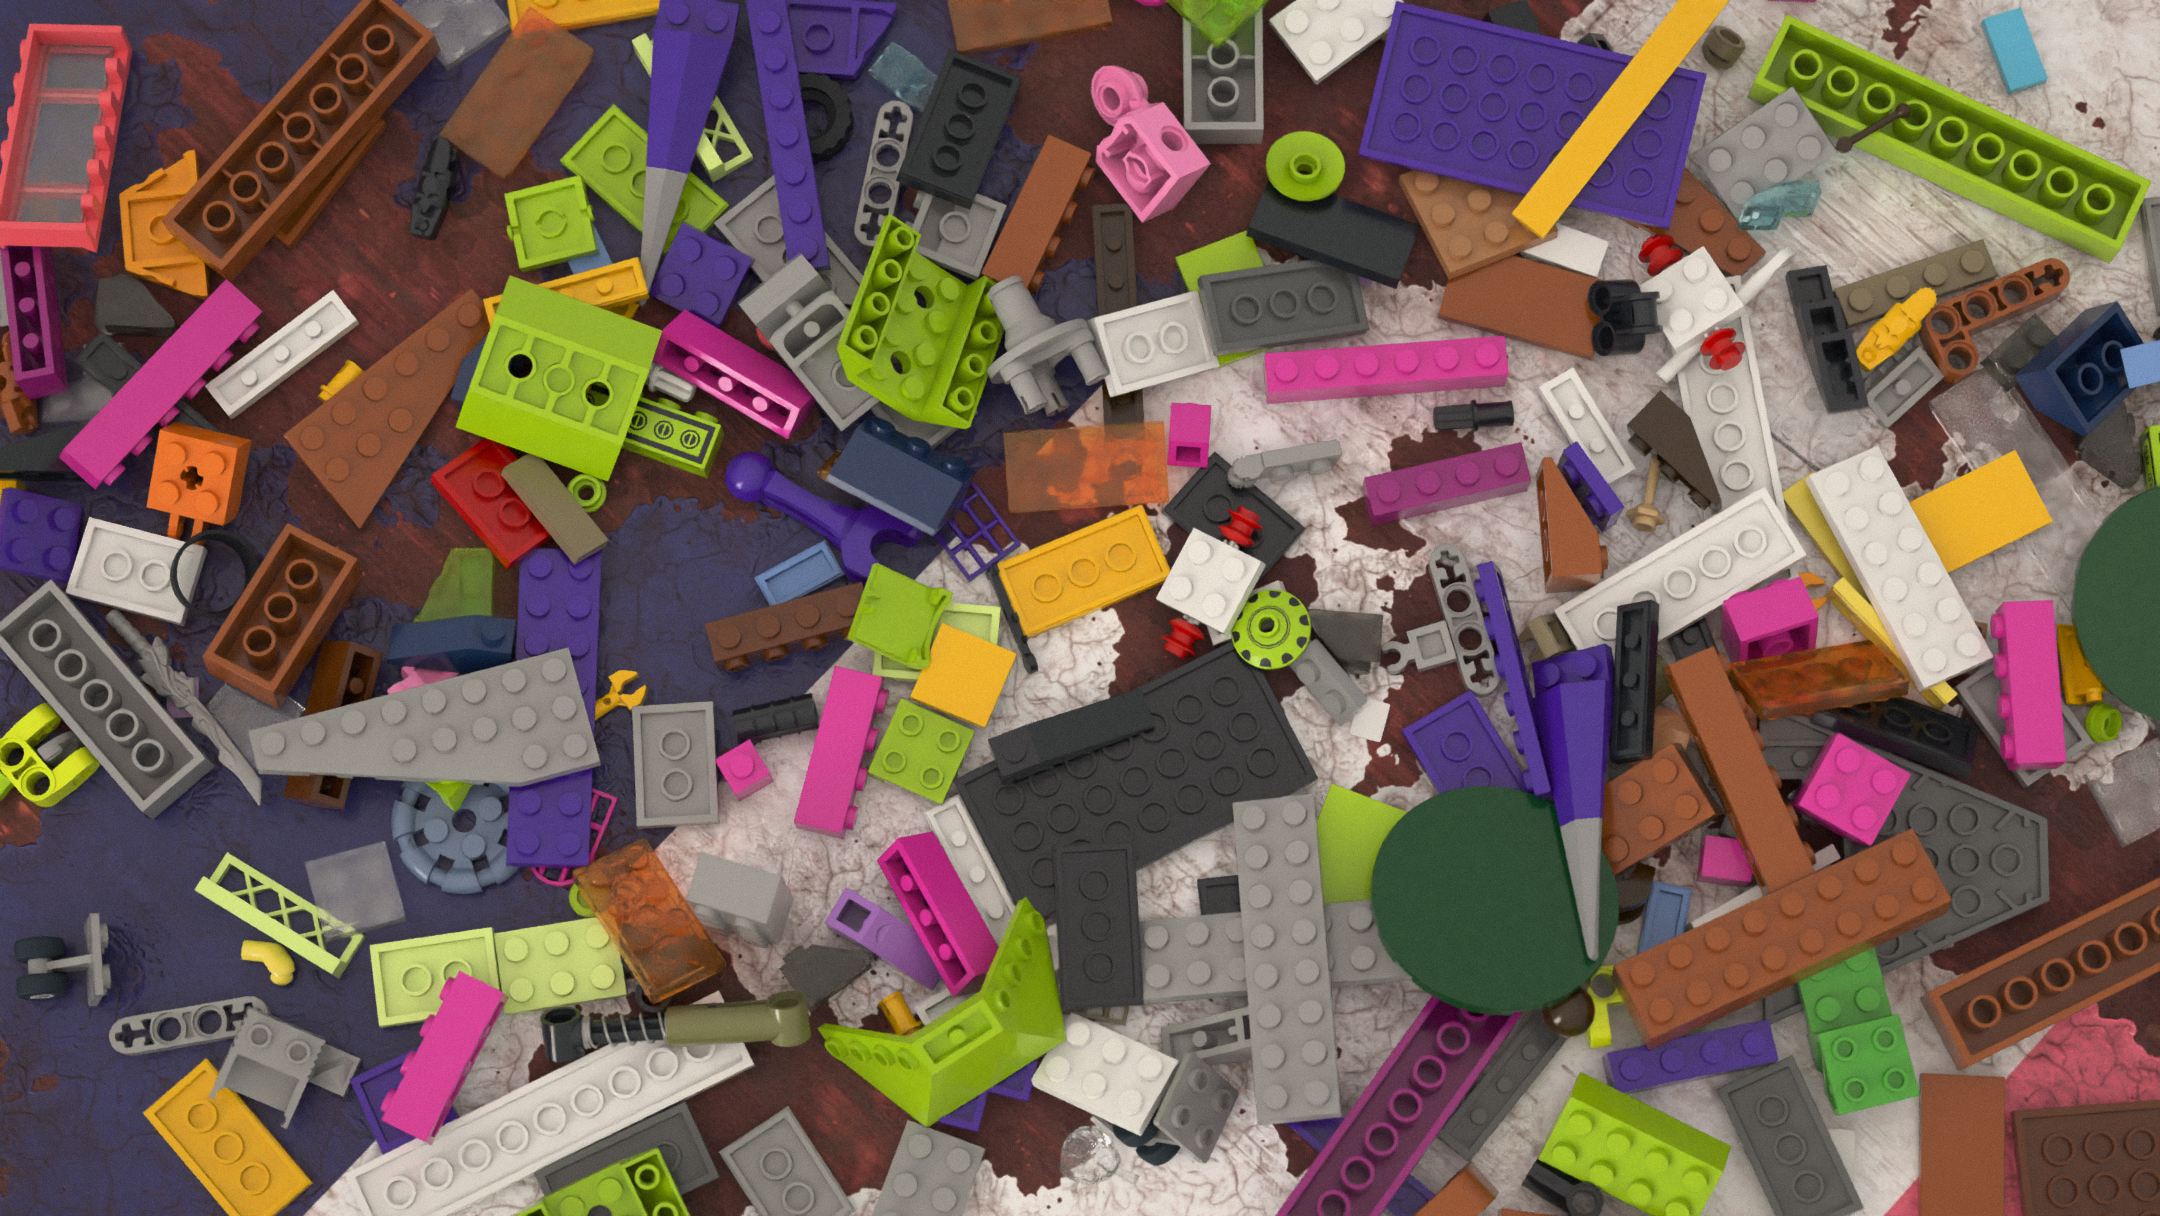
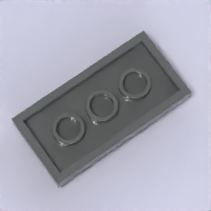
M1313 259L1201 275L1197 280L1214 356L1366 334L1369 330L1358 276Z
M1793 1055L1717 1089L1775 1216H1849L1864 1209Z
M687 1102L676 1105L534 1172L545 1196L621 1159L658 1147L680 1195L720 1178ZM597 1205L590 1209L588 1216H612V1213L606 1206Z

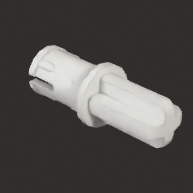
M654 362L651 364L645 381L649 391L655 392L658 390L683 402L692 400L697 386Z

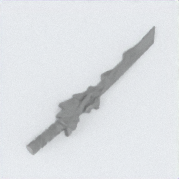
M118 609L110 611L105 620L116 629V632L121 637L123 636L124 640L142 658V660H138V664L145 674L140 676L139 679L156 689L157 695L173 700L179 710L186 709L193 717L192 727L210 738L219 750V761L239 777L248 792L260 806L262 780L195 696L196 679L194 677L188 679L183 671L178 673L171 668L172 659L170 658L169 649L164 646V642L160 637L157 636L153 644H149L144 636L140 635L141 633L125 619V616Z

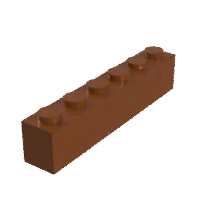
M1714 646L1663 668L1664 676L1762 895L1770 894L1814 874L1815 871L1812 865L1816 864V858L1813 850L1807 841L1801 842L1795 828L1799 826L1796 812L1790 803L1784 804L1778 790L1782 788L1781 779L1776 769L1772 765L1768 767L1762 755V751L1765 750L1763 739L1756 728L1751 729L1744 715L1748 713L1746 701L1739 690L1734 691L1727 677L1731 675V669L1722 652L1717 654Z

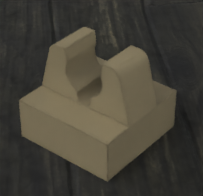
M1555 613L1540 615L1527 623L1528 627L1518 637L1520 643L1528 642L1532 639L1536 640L1539 647L1536 653L1528 657L1531 662L1563 655L1574 649Z

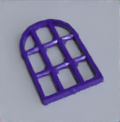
M971 482L970 487L975 492L967 498L965 496L959 510L966 511L979 530L968 537L967 534L964 535L951 518L947 523L961 541L960 544L951 550L938 532L934 535L968 582L974 580L989 567L997 564L1021 546V543L986 498L984 491L973 482ZM978 497L982 499L995 517L988 524L985 521L982 523L969 505ZM999 523L1015 543L1005 551L1002 550L989 532L990 529ZM980 536L983 539L986 537L998 554L987 564H985L971 545ZM962 549L968 550L980 566V569L971 575L968 574L955 556Z

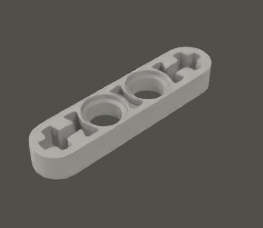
M890 101L880 108L874 130L855 221L857 243L869 252L873 251L878 235H875L874 240H867V234L862 230L870 229L872 212L879 214L878 229L880 231L885 216L881 214H891L895 217L902 183L897 182L896 178L910 146L914 127L913 113L910 107L901 101ZM895 112L901 113L902 120L906 121V123L901 122L897 126V140L889 138L891 127L890 121L886 119L893 118ZM885 148L895 149L899 153L898 162L891 167L882 166L877 161L878 153ZM884 185L888 187L892 192L890 200L884 204L872 202L869 198V193L875 186Z
M1451 544L1440 545L1431 553L1428 569L1443 620L1446 621L1455 650L1460 676L1467 692L1472 690L1478 698L1487 697L1497 689L1500 677L1495 667V654L1486 631L1484 618L1464 554L1458 547ZM1447 554L1449 560L1456 559L1457 563L1452 568L1454 580L1456 581L1462 577L1464 582H1455L1442 588L1441 583H1447L1448 576L1445 568H1437L1436 564L1440 563L1441 555ZM1455 591L1465 593L1470 601L1468 609L1463 612L1452 611L1447 605L1449 594ZM1467 629L1475 630L1481 637V645L1475 650H1466L1461 647L1458 636L1462 631ZM1486 653L1487 659L1482 658L1480 660L1482 672L1484 674L1491 673L1492 678L1487 682L1486 688H1482L1479 682L1472 683L1471 678L1476 674L1475 664L1472 661L1466 665L1464 659H1475Z
M246 996L125 1017L117 1020L112 1025L109 1031V1040L111 1046L116 1051L127 1056H136L234 1039L243 1020L233 1021L236 1029L230 1031L231 1019L227 1008L232 1007L231 1013L235 1016L246 1014V1010L250 1005L267 1014L272 1015L270 1007L263 1000L254 996ZM210 1011L218 1012L222 1019L220 1029L213 1034H205L200 1027L202 1016ZM175 1018L180 1022L181 1032L175 1040L165 1041L160 1036V1026L166 1019ZM151 1021L150 1034L154 1044L149 1045L150 1039L147 1037L133 1039L132 1047L120 1041V1036L127 1032L126 1027L130 1026L136 1032L149 1031L146 1022Z

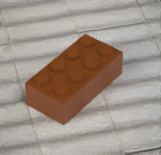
M287 523L202 657L208 673L280 709L361 580L362 573L358 559Z

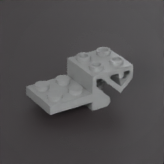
M798 253L737 302L841 431L880 401L848 381L837 351V345L850 311L838 296L829 289L821 276L801 253Z

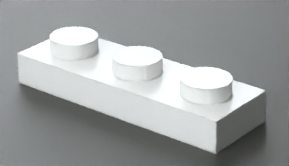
M1574 368L1539 386L1538 393L1571 445L1576 441L1579 443L1609 486L1635 471L1634 464Z

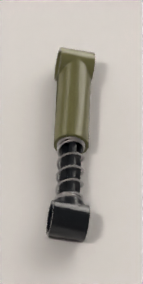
M798 991L779 992L768 997L766 1000L668 1006L665 1015H661V1012H658L657 1016L642 1017V1013H639V1017L624 1018L623 1014H621L620 1018L605 1019V1016L602 1015L600 1020H594L590 1016L584 1017L577 1008L563 1006L550 1009L540 1017L546 1058L553 1062L576 1060L586 1053V1049H591V1047L596 1049L600 1044L608 1043L612 1047H616L618 1043L628 1042L631 1046H634L637 1041H647L652 1045L656 1040H664L673 1048L771 1041L777 1046L791 1047L803 1044L811 1037L806 995Z

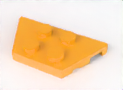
M189 150L183 154L184 158L165 170L163 168L158 169L150 174L143 183L134 184L119 194L125 270L128 274L202 300H207L210 296L208 265L173 237L162 222L165 216L200 179L198 154L195 150Z

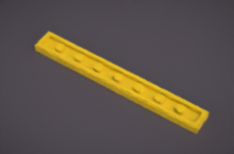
M1678 0L1512 212L1511 216L1541 239H1544L1730 0Z

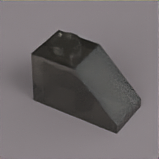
M117 273L112 274L111 279L98 278L94 325L100 332L103 331L107 335L171 337L180 328L172 316L139 280H135L134 276Z
M1306 608L1311 620V637L1314 640L1317 638L1341 667H1346L1347 673L1368 675L1370 674V669L1378 670L1383 615Z
M812 944L807 949L800 945L789 952L782 959L785 964L779 969L794 991L802 992L806 995L808 1010L811 1013L877 964L870 953Z

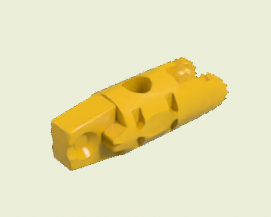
M1931 287L1920 288L1903 304L1895 303L1884 317L1868 330L1863 340L1855 349L1861 369L1868 373L1890 356H1894L1902 348L1906 340L1913 337L1921 329L1920 321L1936 305L1938 298L1934 292L1935 290H1931Z

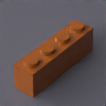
M1048 134L981 273L982 277L987 276L994 282L999 283L1006 278L1018 275L1024 281L1022 283L1030 293L1036 295L1039 292L1046 275L1041 270L1047 258L1053 260L1058 253L1062 243V238L1058 235L1063 224L1070 225L1077 213L1079 203L1075 202V199L1080 189L1087 190L1093 180L1096 169L1091 167L1092 153Z

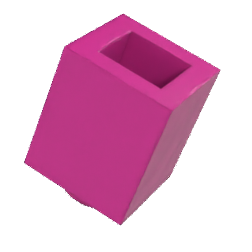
M1171 403L1167 465L1207 468L1211 405Z
M750 739L715 759L717 766L738 802L774 782Z
M1706 835L1701 840L1696 881L1745 888L1751 882V877L1755 878L1738 839Z

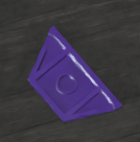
M787 0L798 73L802 75L807 74V72H815L816 75L822 76L824 74L829 76L830 79L855 80L896 16L897 3L861 0Z

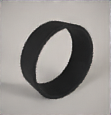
M207 530L191 537L176 553L170 569L171 586L177 599L188 610L209 618H227L237 601L224 610L204 612L191 605L182 594L177 579V567L183 551L190 545L203 540H216L230 546L240 556L244 564L246 579L242 593L260 564L252 547L240 536L225 530Z

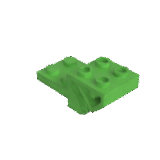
M1875 947L1796 983L1809 1031L1807 1039L1813 1062L1817 1071L1823 1073L1824 1091L1835 1115H1842L1920 1096L1899 1014L1892 1015Z

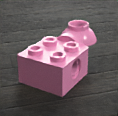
M1103 66L1096 71L1092 79L1091 94L1098 113L1109 125L1114 126L1111 135L1103 138L1097 146L1096 163L1140 221L1144 223L1174 209L1211 163L1164 102L1150 104L1147 101V84L1138 73L1130 72L1120 66Z

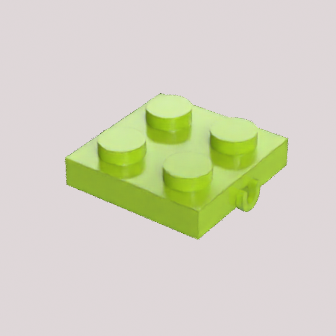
M581 175L504 194L510 225H507V233L510 241H514L519 268L522 272L599 254L593 221H596L592 213L593 206L589 205L584 178Z

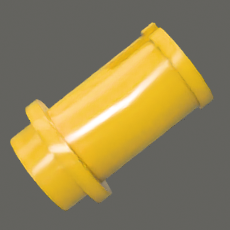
M347 360L327 386L321 385V393L317 397L325 403L364 371L354 362Z
M897 991L883 998L878 1003V1006L882 1009L895 1035L909 1037L923 1027L922 1021H916L902 996V992Z

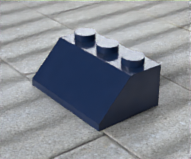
M2118 301L2085 309L2014 377L2036 410L2082 436L2088 435L2137 388L2129 389L2120 349L2144 344Z
M869 417L856 428L828 474L826 481L934 536L959 512L976 471L968 468L962 459L953 455H943L932 449L927 441L919 437H909L895 430V426L889 421Z

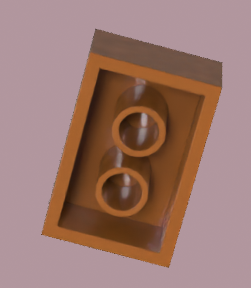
M1671 743L1653 754L1652 759L1640 762L1605 784L1601 849L1610 863L1614 877H1620L1636 867L1637 863H1643L1723 814L1681 743Z

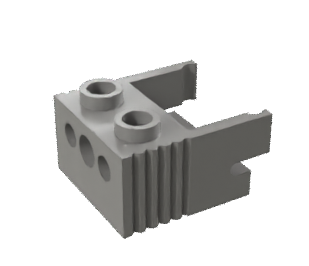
M248 1006L247 1014L244 1015L243 1022L240 1023V1029L237 1030V1036L234 1037V1043L231 1044L209 1097L215 1099V1093L223 1087L283 1111L286 1118L281 1123V1127L287 1129L309 1080L308 1075L312 1073L311 1068L315 1066L314 1061L318 1060V1054L322 1051L321 1046H324L326 1040L325 1037Z

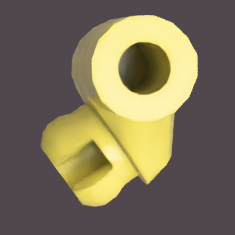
M243 941L241 950L242 960L264 962L267 969L271 972V981L276 985H287L293 980L295 964L282 945L272 942Z

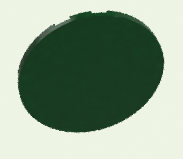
M2160 486L2137 494L2118 506L2102 521V524L2096 530L2089 543H2086L2074 573L2076 576L2073 587V599L2071 600V616L2080 652L2096 679L2111 695H2114L2134 711L2160 721Z
M1496 786L1465 787L1450 790L1423 801L1406 813L1390 830L1378 852L1371 876L1370 907L1378 929L1377 934L1392 961L1397 962L1412 977V982L1428 994L1452 1006L1475 1013L1513 1015L1514 1012L1533 1009L1540 1011L1568 999L1569 995L1581 988L1585 983H1588L1600 969L1608 955L1618 925L1619 896L1616 880L1610 863L1601 849L1598 958L1596 961L1590 959L1587 955L1556 806L1530 793Z

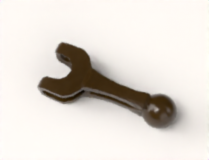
M1637 863L1630 878L1621 882L1616 881L1619 896L1617 926L1631 923L1641 916L1650 893L1656 870L1655 867ZM1591 980L1569 995L1568 999L1541 1010L1543 1021L1549 1030L1562 1037H1575L1588 1030L1595 1017L1594 1001L1588 993V989L1591 987Z

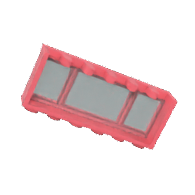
M29 24L27 38L22 39L20 44V58L22 61L20 73L17 72L14 76L13 86L16 95L14 106H10L7 112L8 138L3 140L1 144V160L3 162L0 174L1 248H5L6 245L82 247L97 253L133 51L122 26Z

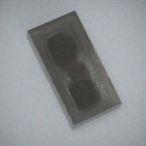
M2035 313L1980 364L2006 392H2009L2018 384L2014 376L2043 350L2056 335Z

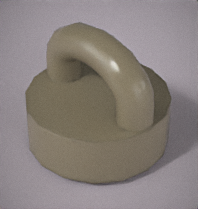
M1714 26L1703 42L1702 53L1709 64L1718 69L1727 70L1735 64L1746 47L1743 39L1731 29L1724 26Z

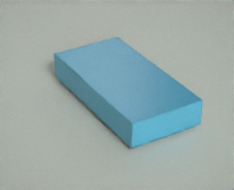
M2021 7L1983 19L1981 25L2007 94L2044 84L2048 78Z

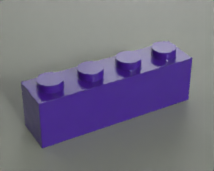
M1769 1019L1676 1038L1650 1051L1646 1045L1608 1052L1602 1057L1608 1085L1627 1095L1769 1066L1779 1060Z

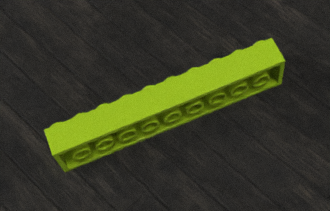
M1786 14L1747 96L1765 105L1793 85L1825 133L1837 139L1841 137L1850 138L1894 112L1898 104L1906 103L1911 108L1910 116L1905 119L1898 118L1853 144V146L2109 264L2120 251L2152 182Z

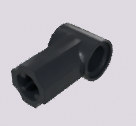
M1538 1158L1521 1184L1567 1213L1568 1216H1599L1604 1205L1603 1195L1595 1185L1588 1182L1585 1183ZM1580 1192H1587L1594 1197L1596 1208L1588 1214L1579 1213L1573 1206V1197Z

